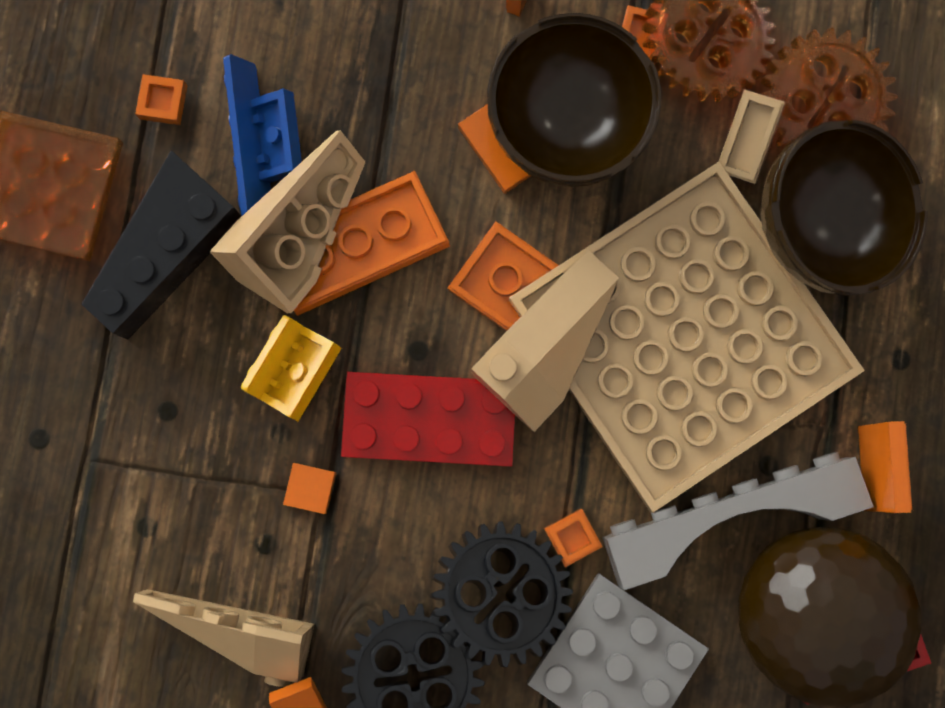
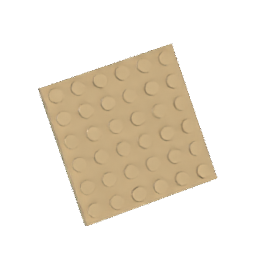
M720 162L706 169L509 297L510 303L521 317L587 250L619 277L569 391L651 513H654L865 371L806 285L789 273L775 258L763 232L762 222Z

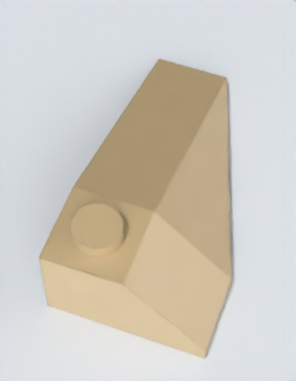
M587 250L471 368V374L533 432L564 401L619 277Z
M149 589L137 592L134 595L133 602L249 672L265 676L264 682L269 685L286 687L291 685V682L296 683L300 681L304 676L315 625L313 623Z

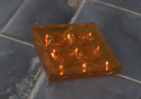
M0 110V240L91 261L123 142L117 137Z

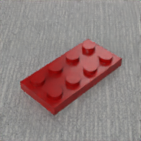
M347 372L341 457L512 467L515 415L477 379Z

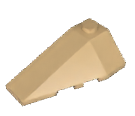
M341 130L335 131L242 215L211 249L210 253L239 283L284 312L292 313L319 278L322 268L318 266L326 249L325 247L326 245H332L337 233L333 229L341 209L347 207L365 165V160Z

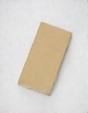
M744 89L718 161L729 176L757 184L786 102Z

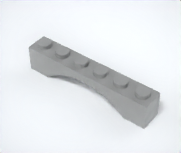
M838 452L829 453L814 458L815 467L799 471L798 465L790 466L773 472L772 474L775 479L773 481L759 485L757 478L733 485V494L718 498L716 492L705 494L692 499L694 507L678 512L674 505L651 513L653 520L640 525H636L635 519H631L610 526L612 534L604 536L602 539L618 586L623 590H627L666 577L677 558L697 537L714 525L738 514L761 509H785L801 512L819 520L834 521L873 508L874 506L856 457L840 458Z

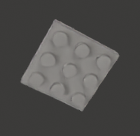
M598 573L565 622V630H561L555 638V645H551L527 680V684L561 708H672L709 648Z

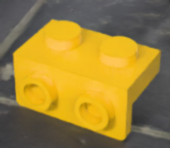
M284 315L270 333L269 340L257 360L249 368L241 389L299 422L342 348L304 327L289 316Z

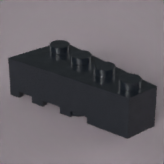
M171 150L86 295L82 305L113 334L128 340L210 254L211 249L241 215L226 199Z

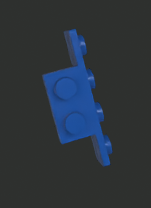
M231 54L223 58L224 83L227 89L229 124L233 141V162L236 168L239 194L238 205L242 216L271 190V182L286 177L302 162L294 93L282 88L260 96L256 65Z

